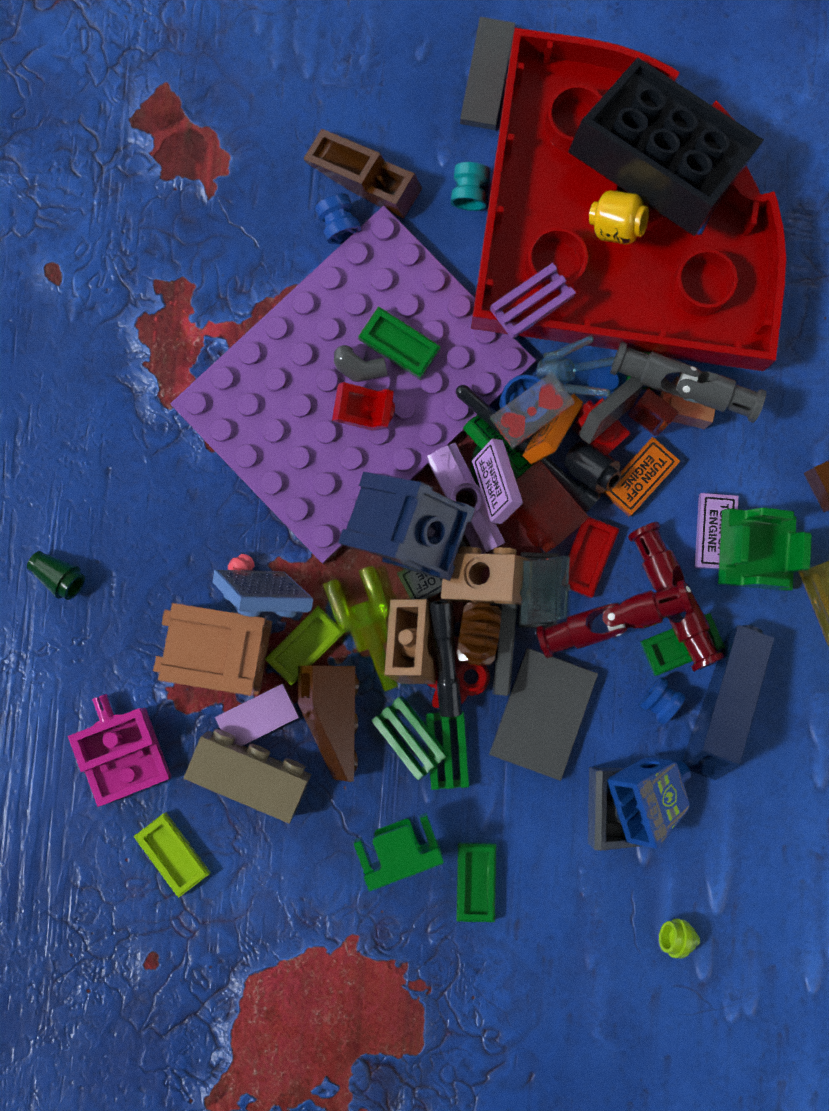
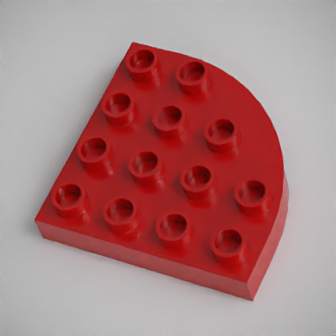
M514 28L471 329L508 334L491 312V305L551 263H554L557 267L556 272L559 276L563 275L566 279L565 284L568 288L572 287L575 295L568 302L518 336L617 350L621 341L627 343V347L637 351L655 352L670 358L765 371L776 361L786 272L784 227L775 192L760 194L746 165L713 211L702 234L693 236L648 206V224L642 237H637L633 243L628 245L600 240L595 234L594 225L589 224V212L594 201L599 202L606 191H627L568 153L582 119L637 57L675 82L680 72L649 55L618 44L590 38ZM717 100L712 104L713 107L732 118ZM547 279L502 310L503 313H507L552 281ZM556 289L510 322L515 326L561 293Z

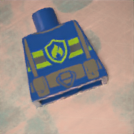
M647 757L607 779L627 843L658 849L687 813L690 804L684 783L690 779L691 772L685 763L678 760Z

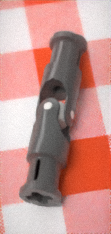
M621 341L610 369V374L616 375L619 372L639 379L642 385L684 399H693L708 408L720 412L729 410L744 415L752 423L759 417L767 393L763 389L754 391L736 385L734 379L707 371L702 372L694 366L655 352L646 354L627 347V343ZM680 372L678 384L674 385L669 382L665 375Z

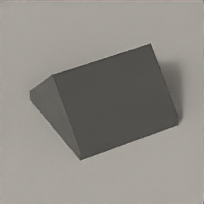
M589 767L588 844L594 850L603 851L641 846L627 843L607 782L610 776L625 768Z

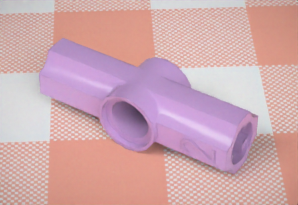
M456 443L447 445L426 456L445 497L456 501V494L464 490L472 493L475 498L474 508L476 509L471 523H467L464 531L470 547L481 548V554H484L504 544L505 541L496 523H491L481 489L476 485Z

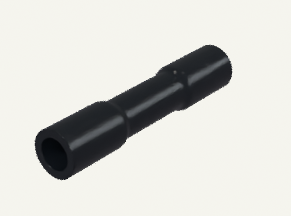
M439 600L429 603L438 671L439 714L442 717H455L462 714V704L454 647L453 603L451 600Z

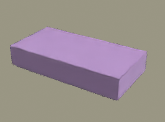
M283 683L216 716L215 719L221 730L236 737L234 740L235 744L243 746L300 716Z

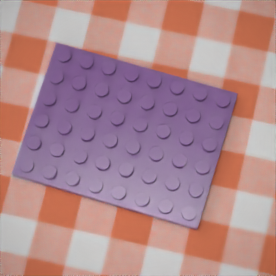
M382 206L361 226V231H356V233L352 234L170 403L322 564L343 546L338 541L342 530L346 529L361 489L359 483L363 472L413 480L429 465L426 456L450 445L464 431L463 427L466 423L477 415L456 396V388L459 385H467L491 406L502 395L504 387L511 379L524 375L536 362L515 338L512 340L509 334L471 329L475 298L385 206ZM378 306L441 346V350L420 380L358 340L359 334ZM347 345L364 361L384 357L388 376L354 382L337 370L333 362L334 352L339 346ZM346 382L376 391L383 389L393 390L395 413L388 427L371 431L332 421L338 384Z

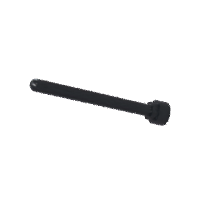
M459 385L456 388V396L516 450L523 454L530 441L523 435L517 439L511 438L508 435V429L501 426L500 420L502 416L467 385ZM548 457L532 463L568 495L567 500L572 503L570 507L581 517L593 507L601 494L596 493L588 486L586 487L583 483L577 484Z

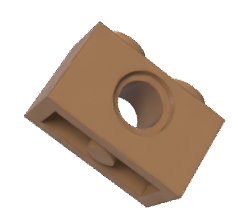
M459 547L453 563L455 568L451 580L442 579L441 599L464 603L487 602L490 604L527 605L530 559L516 555L517 549L496 547L493 548V554H481V548ZM486 567H489L490 577L483 584L481 580L482 572Z
M427 599L390 600L384 675L400 684H436L435 640L432 636L430 602Z

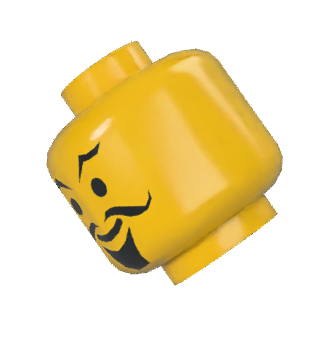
M615 190L606 191L599 202L594 201L589 212V224L594 225L595 234L600 240L625 245L633 243L637 237L644 235L649 218V208L643 204V200L638 194Z

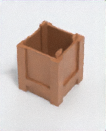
M172 603L171 611L164 610L162 625L168 626L163 657L156 656L153 671L159 672V681L253 696V694L260 695L273 621L261 617H249L237 613Z

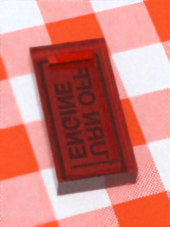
M648 388L628 414L629 417L651 434L658 436L672 422L679 411Z

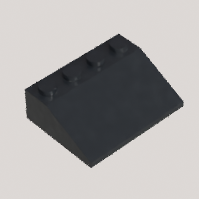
M637 57L582 119L568 153L627 192L638 194L645 204L695 236L731 188L764 139Z

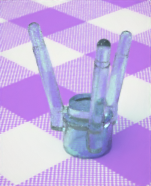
M587 336L559 350L544 353V359L539 360L537 364V376L545 385L553 386L555 393L566 392L607 397L611 393L609 389L571 385L568 383L575 378V372L612 366L614 357L576 364L570 358L566 359L564 356L594 341L592 336Z

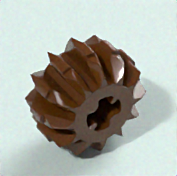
M468 602L463 607L456 652L459 661L480 666L491 665L495 660L502 614L499 606L490 605L487 602Z

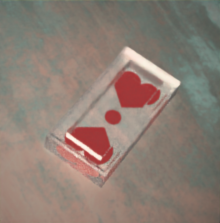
M551 372L494 413L490 420L513 449L574 405L575 401L553 372Z

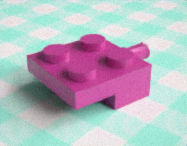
M107 694L92 699L100 721H97L90 728L68 736L80 772L85 771L97 807L172 778L146 708H138L125 714L114 715Z

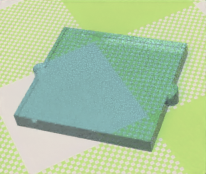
M560 556L524 561L523 586L520 590V596H522L521 624L531 625L567 618L568 591L570 590V584H568L570 557Z

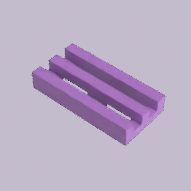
M551 263L491 305V312L512 340L574 297L575 291L572 287L568 288L565 284L566 279L563 275L559 276L554 263ZM547 279L552 281L507 313H503L502 310ZM556 289L561 293L515 326L510 322Z

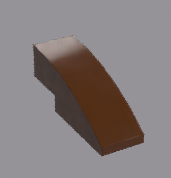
M324 129L320 130L303 158L307 164L344 188L379 207L385 206L391 213L405 218L422 190V186L415 173L386 162L381 153Z

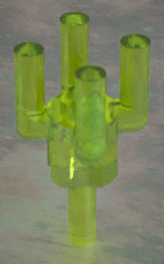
M369 566L359 570L369 598L368 601L350 607L342 584L337 579L324 583L323 587L339 629L342 632H350L357 653L369 650L385 692L398 687L396 681L384 675L386 652L383 643L387 642L388 625L386 618L389 617L390 607L375 567Z

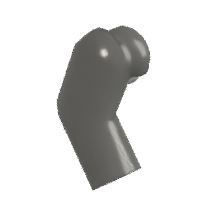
M347 345L339 346L334 352L333 362L337 370L354 382L388 376L384 357L364 361Z

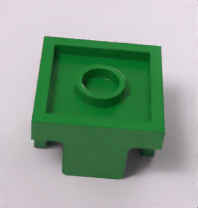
M729 508L722 510L718 584L793 591L794 572L810 569L811 533H796L797 516H794V511L771 508L751 510Z
M427 812L419 815L428 840L425 844L418 843L408 818L375 830V837L372 843L379 859L377 862H371L363 837L355 839L354 847L369 891L444 863L442 851L435 837Z

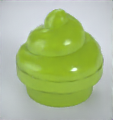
M673 919L672 921L665 922L659 932L660 947L663 952L668 953L672 958L683 959L700 945V938L696 934L695 929L683 919Z

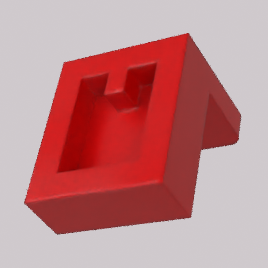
M603 397L596 404L589 400L581 407L576 416L578 420L572 427L579 437L590 411L605 400ZM617 420L590 444L609 454L631 433Z

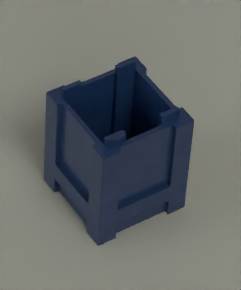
M363 472L359 483L361 487L347 528L342 530L338 543L348 548L380 556L383 558L382 562L450 581L455 568L453 563L468 522L471 523L476 508L465 503L453 501L434 492L432 487L422 482Z

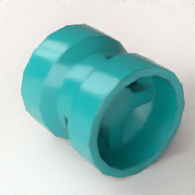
M462 162L455 165L454 180L457 182V187L452 190L450 202L454 207L468 211H479L486 208L487 193L484 190L490 180L491 170L489 167L475 162Z

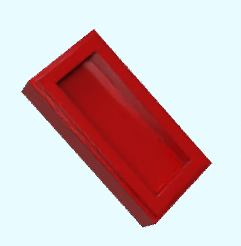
M585 515L558 579V586L588 598H593L619 528Z

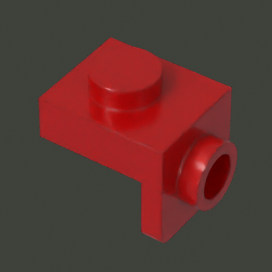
M346 382L340 383L337 387L332 421L371 431L387 428L395 413L394 391L389 389L376 391Z

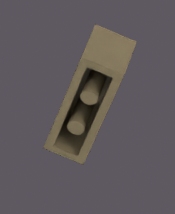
M214 729L213 732L207 731L199 739L183 779L290 824L312 775L304 771L306 767L291 759H284L282 762L269 756L270 751L259 745L249 744L248 747L237 745L234 743L236 737L226 731Z

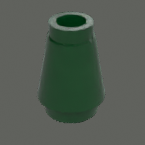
M41 551L35 552L27 563V569L58 599L70 600L74 598L84 585L85 576L80 573L79 567L44 554Z

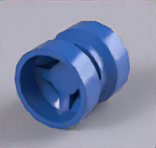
M341 193L329 196L315 206L319 220L325 222L324 234L329 244L345 242L356 231L362 230L358 219L352 216L350 212L353 206L348 194Z

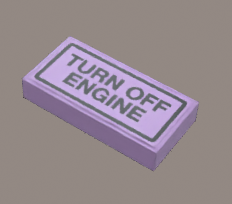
M491 439L472 460L490 521L491 523L502 524L523 501L503 440Z
M699 494L695 568L719 570L722 510L729 508L738 509L739 496Z

